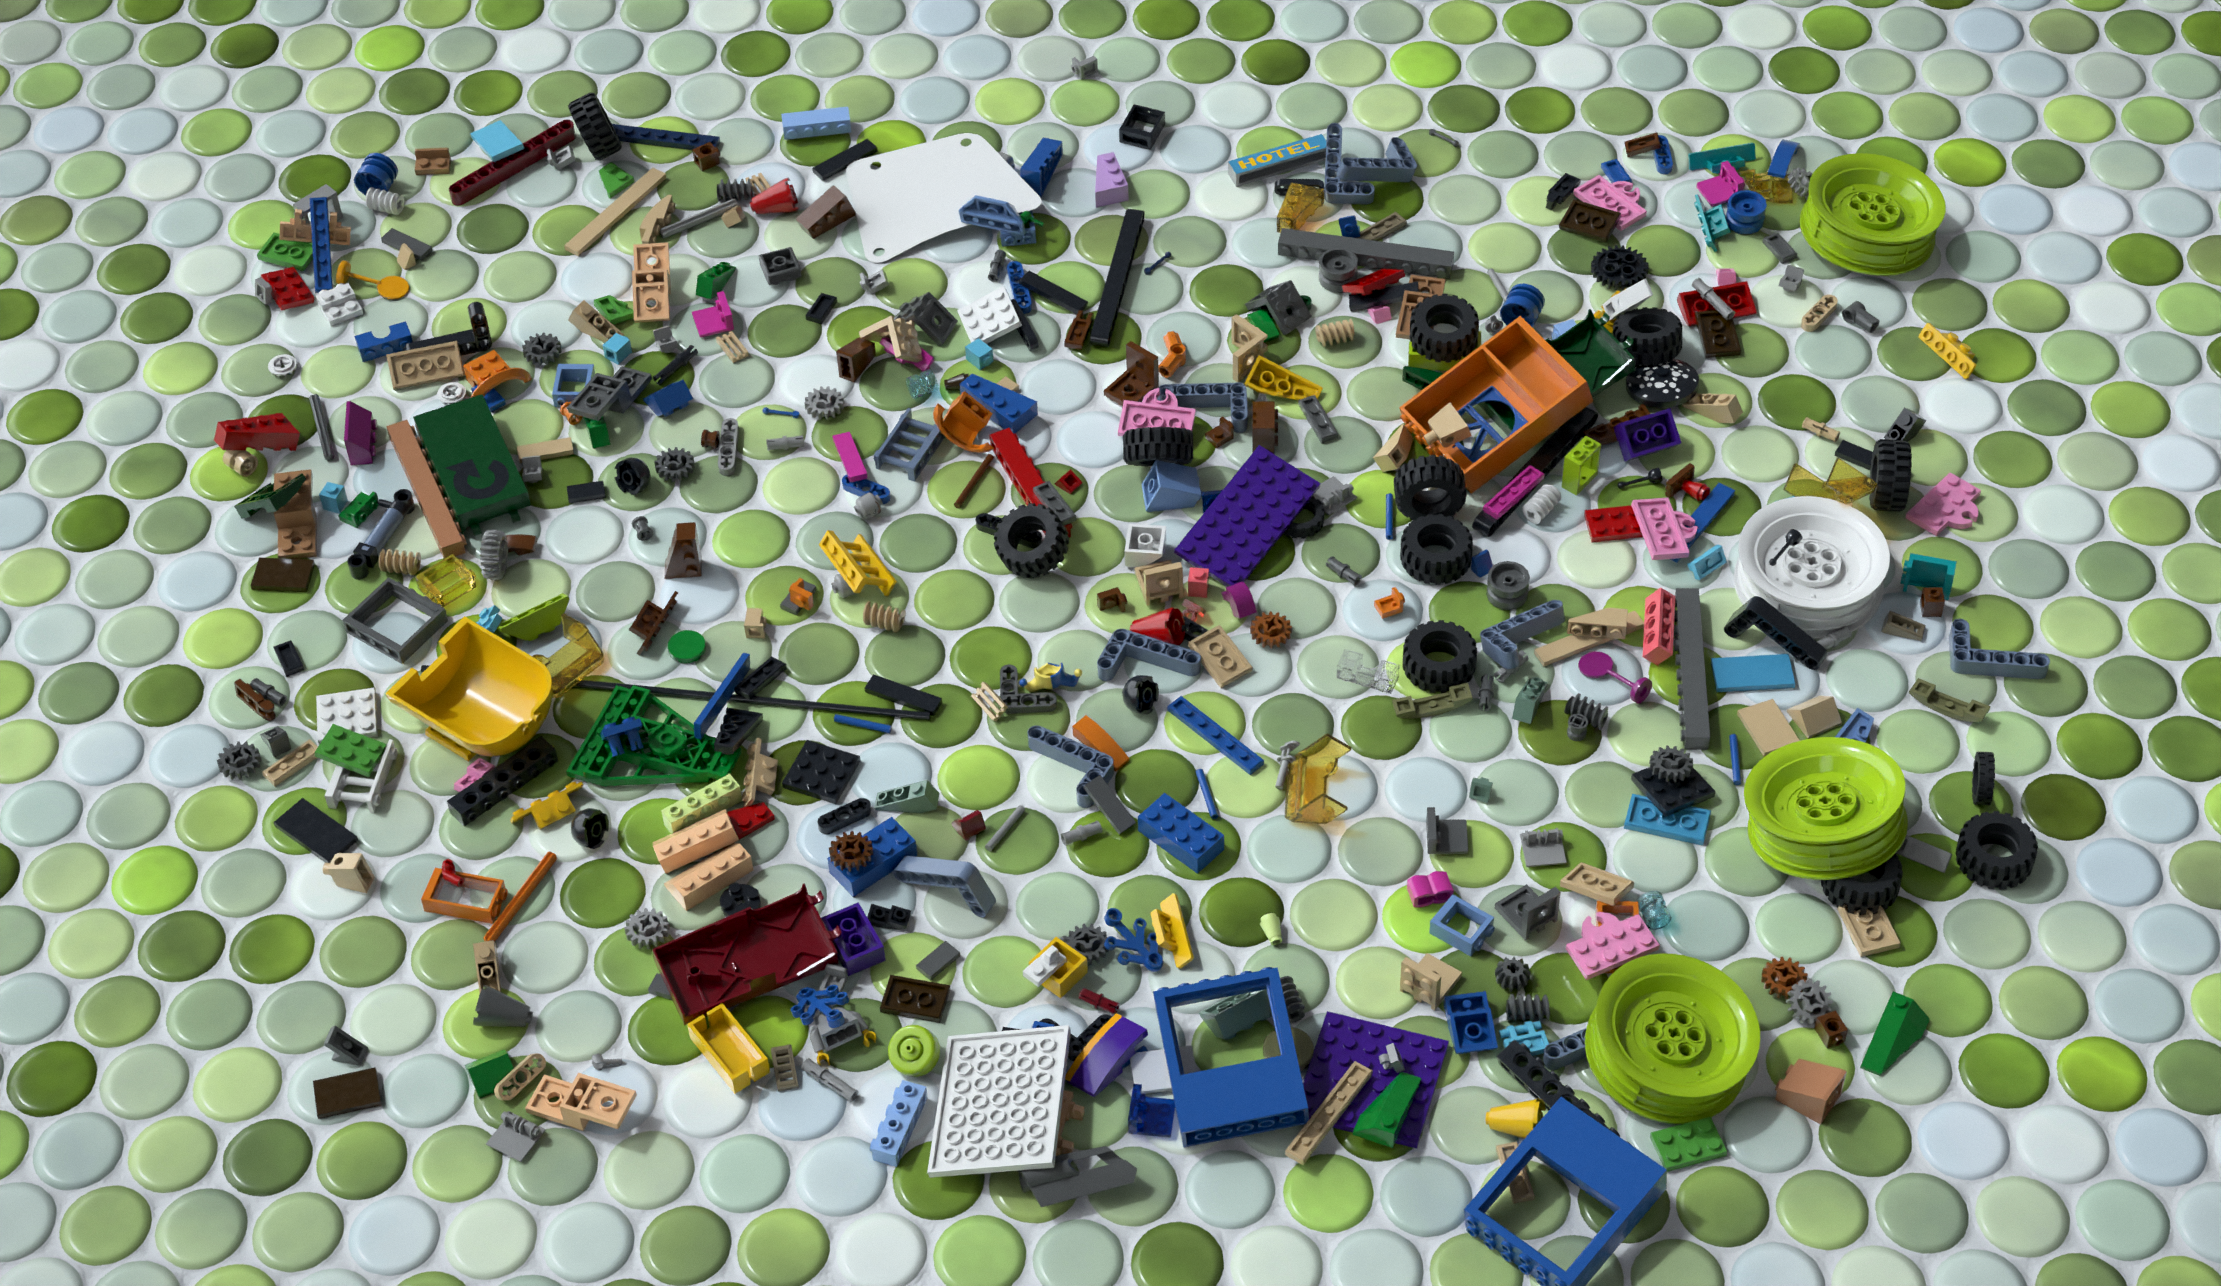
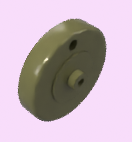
M1291 1027L1299 1068L1302 1071L1310 1064L1313 1058L1314 1046L1306 1032ZM1276 1030L1269 1033L1264 1040V1059L1281 1056Z

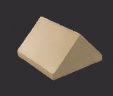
M1818 696L1787 709V713L1808 739L1842 725L1834 697Z

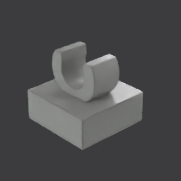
M1394 1043L1387 1045L1388 1054L1379 1056L1380 1064H1383L1384 1070L1393 1067L1397 1073L1404 1071L1405 1068L1397 1047Z

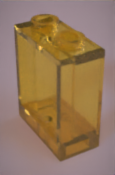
M453 554L415 576L418 589L432 602L440 604L441 607H445L476 588L475 573L471 569L468 570L464 562L460 558L457 559ZM454 571L462 578L442 592L433 585Z

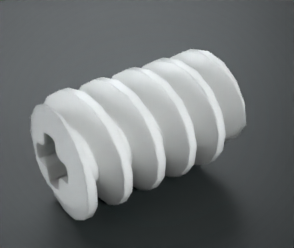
M372 187L366 193V205L371 210L374 209L388 214L399 215L404 208L405 200L403 195L399 196L397 193L393 194L390 191H381Z
M1543 485L1523 506V514L1531 523L1539 524L1545 518V515H1548L1554 506L1561 501V493L1552 485Z

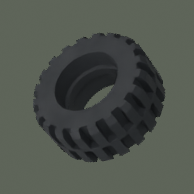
M590 92L570 102L568 108L595 160H602L621 150L622 145L616 131L595 93Z
M1432 295V298L1427 297L1423 299V302H1419L1411 313L1410 341L1413 348L1421 356L1425 355V358L1428 360L1434 359L1435 362L1440 363L1441 361H1446V363L1451 362V360L1458 361L1462 356L1466 357L1470 354L1478 341V313L1470 303L1467 304L1465 299H1459L1456 295ZM1436 324H1450L1455 326L1457 330L1450 333H1441L1430 327Z
M1656 307L1636 308L1625 312L1617 318L1613 325V336L1619 342H1625L1628 336L1634 340L1633 345L1627 351L1634 357L1636 366H1657L1661 363L1665 364L1669 360L1672 361L1681 352L1682 322L1677 315L1671 311L1668 312L1666 309H1658Z
M1145 427L1127 430L1123 435V460L1128 465L1152 467L1155 460L1179 465L1189 464L1193 460V433L1189 429L1177 427Z
M1880 439L1874 445L1869 479V501L1871 508L1874 510L1901 512L1906 508L1912 467L1911 447L1907 441Z
M1429 455V457L1419 456L1418 459L1413 458L1409 460L1408 464H1403L1401 469L1395 474L1394 492L1397 508L1404 516L1410 517L1411 520L1417 521L1418 517H1427L1428 514H1433V516L1443 514L1445 517H1448V515L1453 517L1456 512L1462 509L1466 502L1467 494L1464 472L1457 463L1449 458L1446 459L1444 456L1439 455V457H1435V455ZM1426 488H1438V489L1430 490V491H1424V490H1423V489H1426Z
M1029 503L1028 506L1020 505L1018 509L1010 510V514L1004 515L1001 519L1002 523H998L996 527L998 532L994 533V547L1006 568L1012 571L1013 574L1021 575L1023 578H1030V576L1038 578L1040 574L1046 575L1049 574L1048 571L1051 569L1055 570L1058 567L1057 564L1059 562L1062 563L1064 560L1063 554H1067V545L1069 544L1068 532L1058 515L1051 508H1046L1042 504L1036 506L1035 503ZM1034 530L1046 531L1043 542L1037 548L1026 552L1017 550L1020 540L1027 533Z
M1428 514L1427 517H1418L1417 521L1413 520L1409 523L1401 536L1400 560L1402 561L1403 568L1410 576H1414V579L1422 580L1426 584L1435 583V585H1441V583L1448 584L1452 580H1458L1461 578V575H1465L1471 566L1473 538L1469 532L1470 530L1465 525L1463 526L1461 521L1458 519L1454 520V517L1449 515L1445 517L1443 514L1434 516L1433 514ZM1439 545L1448 548L1450 551L1431 553L1423 548Z
M1438 620V622L1428 621L1425 625L1422 623L1417 626V629L1414 628L1409 632L1403 645L1402 666L1406 677L1409 680L1411 679L1412 684L1418 685L1421 690H1430V693L1441 692L1442 694L1449 691V687L1470 682L1473 678L1477 661L1476 641L1472 638L1469 631H1465L1464 627L1456 626L1451 621L1446 623L1444 620ZM1433 652H1444L1452 655L1454 659L1437 662L1428 659L1426 655Z
M1993 811L1990 814L1989 812H1984L1980 816H1973L1961 829L1955 852L1956 862L1960 866L1959 869L1962 873L1967 874V878L1971 881H1976V884L1979 886L1985 885L1988 886V889L1999 888V890L2007 889L2008 886L2013 888L2018 886V883H2023L2030 876L2038 852V842L2034 832L2030 831V827L2026 823L2023 824L2020 818L2011 817V814L2006 812L2005 814H2000L1999 811ZM1985 844L2001 845L2007 848L2013 855L2008 857L1993 856L1985 852L1981 846Z
M1895 853L1889 860L1868 871L1878 879L1874 882L1864 883L1847 877L1821 880V886L1825 896H1828V900L1832 904H1837V908L1839 906L1843 907L1845 904L1847 905L1848 913L1854 914V910H1860V915H1866L1867 909L1873 914H1877L1879 906L1886 910L1898 897L1903 875L1902 864Z

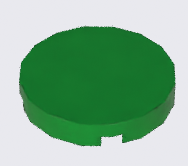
M693 630L678 632L668 641L670 657L673 660H678L680 663L697 661L706 651L704 637L699 632Z
M670 723V725H658L653 728L648 736L651 752L664 758L680 754L686 748L688 742L685 730L673 723Z

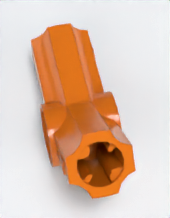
M1174 331L1168 332L1163 336L1168 355L1159 365V373L1165 378L1171 377L1178 367L1186 363V347L1182 344L1179 334Z

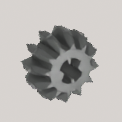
M1515 956L1512 960L1505 957L1504 962L1499 961L1495 969L1497 984H1502V989L1509 988L1510 992L1514 988L1520 991L1521 987H1526L1530 979L1528 964H1524L1523 959L1517 961Z

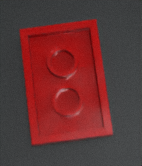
M294 267L261 274V278L271 285V296L281 311L314 303L313 294Z
M1381 269L1342 285L1343 292H1350L1351 295L1359 293L1368 295L1374 289L1385 288L1386 284L1398 283L1399 279L1405 277L1404 270Z
M1631 505L1584 511L1592 543L1643 537Z

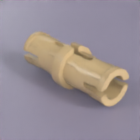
M1808 417L1805 418L1802 424V428L1816 433V436H1823L1834 442L1838 440L1841 433L1826 426L1823 422L1819 423Z

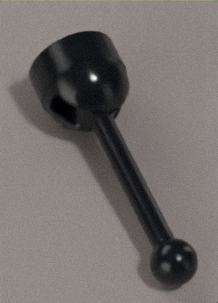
M1654 468L1649 471L1646 477L1628 482H1619L1618 488L1623 489L1627 485L1649 480L1651 483L1662 482L1661 471L1659 468Z
M1795 529L1789 530L1785 537L1786 544L1774 558L1769 560L1771 566L1776 565L1778 558L1789 545L1795 546L1800 543L1803 537L1799 531Z

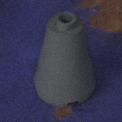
M484 985L475 1010L478 1013V1017H474L473 1025L485 1027H525L527 1023H531L533 1012L530 1011V1006L490 986Z

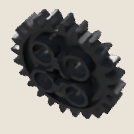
M1615 245L1614 249L1608 246V250L1602 248L1601 252L1597 251L1596 256H1593L1591 273H1593V278H1597L1596 282L1602 281V286L1607 284L1608 289L1614 286L1615 290L1618 287L1624 290L1625 287L1629 288L1646 279L1649 263L1646 262L1647 258L1643 257V253L1637 254V249L1631 251V247L1625 249L1624 245L1621 248Z

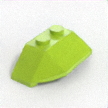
M561 593L500 623L497 630L525 641L535 640L539 637V634L555 630L556 626L560 625L570 600L569 596Z

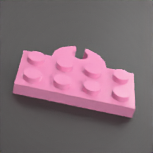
M1598 175L1574 189L1573 195L1582 202L1621 213V218L1616 225V228L1620 231L1646 217L1647 211L1638 205L1640 200L1639 188H1635L1633 192H1627L1632 190L1633 183L1617 181L1611 184Z
M1156 388L1149 391L1144 396L1142 402L1124 400L1118 436H1123L1127 430L1145 427H1177L1189 429L1192 432L1196 409L1178 407L1175 394L1168 389L1165 391L1166 399L1163 401L1157 400V397L1160 395V389Z
M1949 473L1906 513V519L1935 536H1938L1947 526L1954 529L1970 528L1973 521L1977 522L1978 508L1973 501L1980 496L1981 490L1956 475Z
M1669 498L1633 500L1631 506L1652 560L1688 558L1690 552L1686 543L1693 540L1696 535L1697 526H1694L1695 520L1686 513L1673 511Z
M1597 912L1595 916L1596 920L1602 923V926H1594L1591 923L1592 918L1588 916L1582 924V938L1566 944L1567 952L1586 980L1624 965L1633 959L1657 951L1660 946L1639 914L1620 921L1614 915L1604 912Z

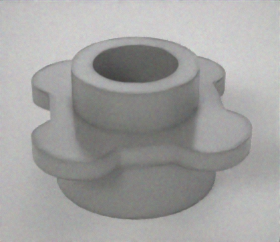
M1492 315L1485 323L1486 331L1492 333L1493 336L1503 327V322L1499 321L1495 315Z

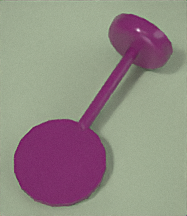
M1589 652L1579 660L1578 668L1583 675L1590 678H1599L1609 674L1632 687L1630 697L1637 704L1642 703L1651 692L1652 681L1643 677L1633 683L1612 671L1613 661L1606 653Z

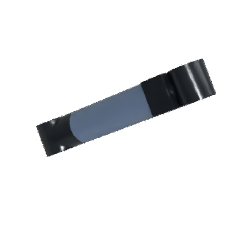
M400 489L396 491L393 502L383 499L378 500V506L388 508L365 542H359L353 551L354 554L347 560L351 576L354 579H364L369 575V567L374 568L379 561L378 554L404 517L414 511L415 504L410 490Z

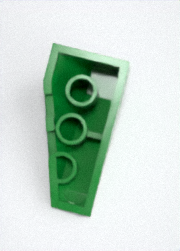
M1894 991L1892 992L1862 1061L1861 1069L1881 1076L1896 1062L1900 1055L1910 1049V1046L1915 1041L1923 1037L1930 1018L1914 999Z
M1401 1072L1359 1116L1353 1130V1135L1393 1148L1421 1083V1078Z

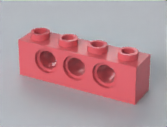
M1659 588L1645 598L1643 658L1655 665H1659L1673 655L1675 596L1663 588Z

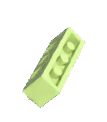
M728 774L664 808L661 812L665 827L672 834L703 820V818L738 804L742 801L740 786L731 774Z

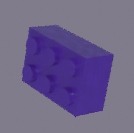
M1670 408L1622 422L1613 427L1624 462L1667 450L1682 443Z
M859 902L821 917L827 931H832L839 926L842 932L840 937L831 941L837 951L838 959L843 968L846 969L848 976L886 961L884 946Z

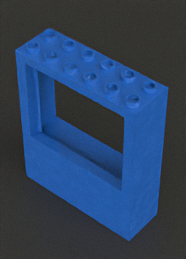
M1265 967L1261 971H1245L1240 975H1224L1215 980L1203 979L1194 984L1182 983L1178 987H1162L1157 991H1153L1183 1148L1304 1125L1309 1121L1307 1100L1278 967ZM1267 989L1281 1056L1184 1074L1171 1008Z
M1560 1097L1465 1207L1466 1231L1471 1236L1482 1239L1489 1249H1495L1500 1252L1507 1262H1513L1518 1265L1521 1272L1536 1278L1537 1283L1541 1286H1586L1667 1189V1169ZM1533 1156L1615 1212L1566 1271L1485 1214Z

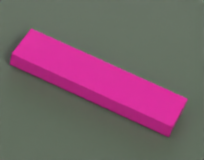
M850 431L833 435V442L849 481L855 482L867 479L866 469Z
M1529 465L1483 506V511L1498 520L1544 479V473Z

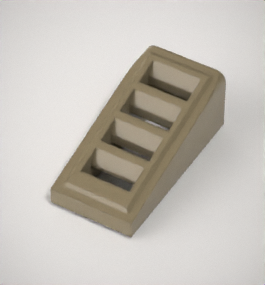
M1889 611L1884 619L1881 632L1921 641L1926 625Z
M784 1045L771 1048L778 1091L799 1088L792 1046ZM791 1077H793V1080H787V1081H782V1082H780V1079H786V1078H791Z

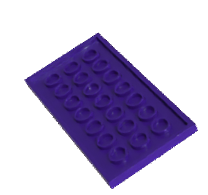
M1259 445L1174 549V554L1196 568L1209 569V576L1226 587L1242 581L1245 582L1320 488L1321 483Z

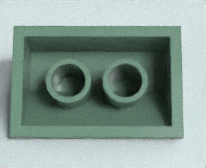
M1267 989L1229 996L1199 1012V1015L1216 1037L1229 1040L1237 1035L1236 1032L1252 1028L1254 1026L1253 1023L1258 1020L1263 1021L1270 1018L1272 1012Z

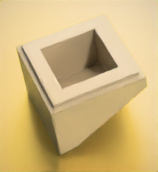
M739 205L726 211L721 218L726 227L729 228L741 222L745 218V214Z

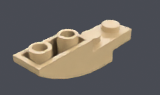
M667 195L660 200L645 216L639 228L642 244L656 243V237L660 235V229L671 223V215L675 212V202H673L672 195Z

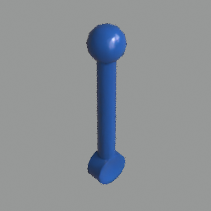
M764 407L762 410L764 414L774 413L789 415L793 418L799 417L798 411L786 412L771 410L767 407Z

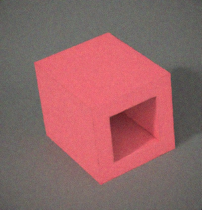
M1190 567L1188 596L1207 598L1209 569Z

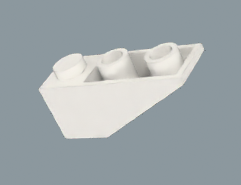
M1643 279L1611 297L1602 305L1605 312L1610 316V321L1617 319L1627 311L1636 309L1650 298L1653 293L1647 280Z

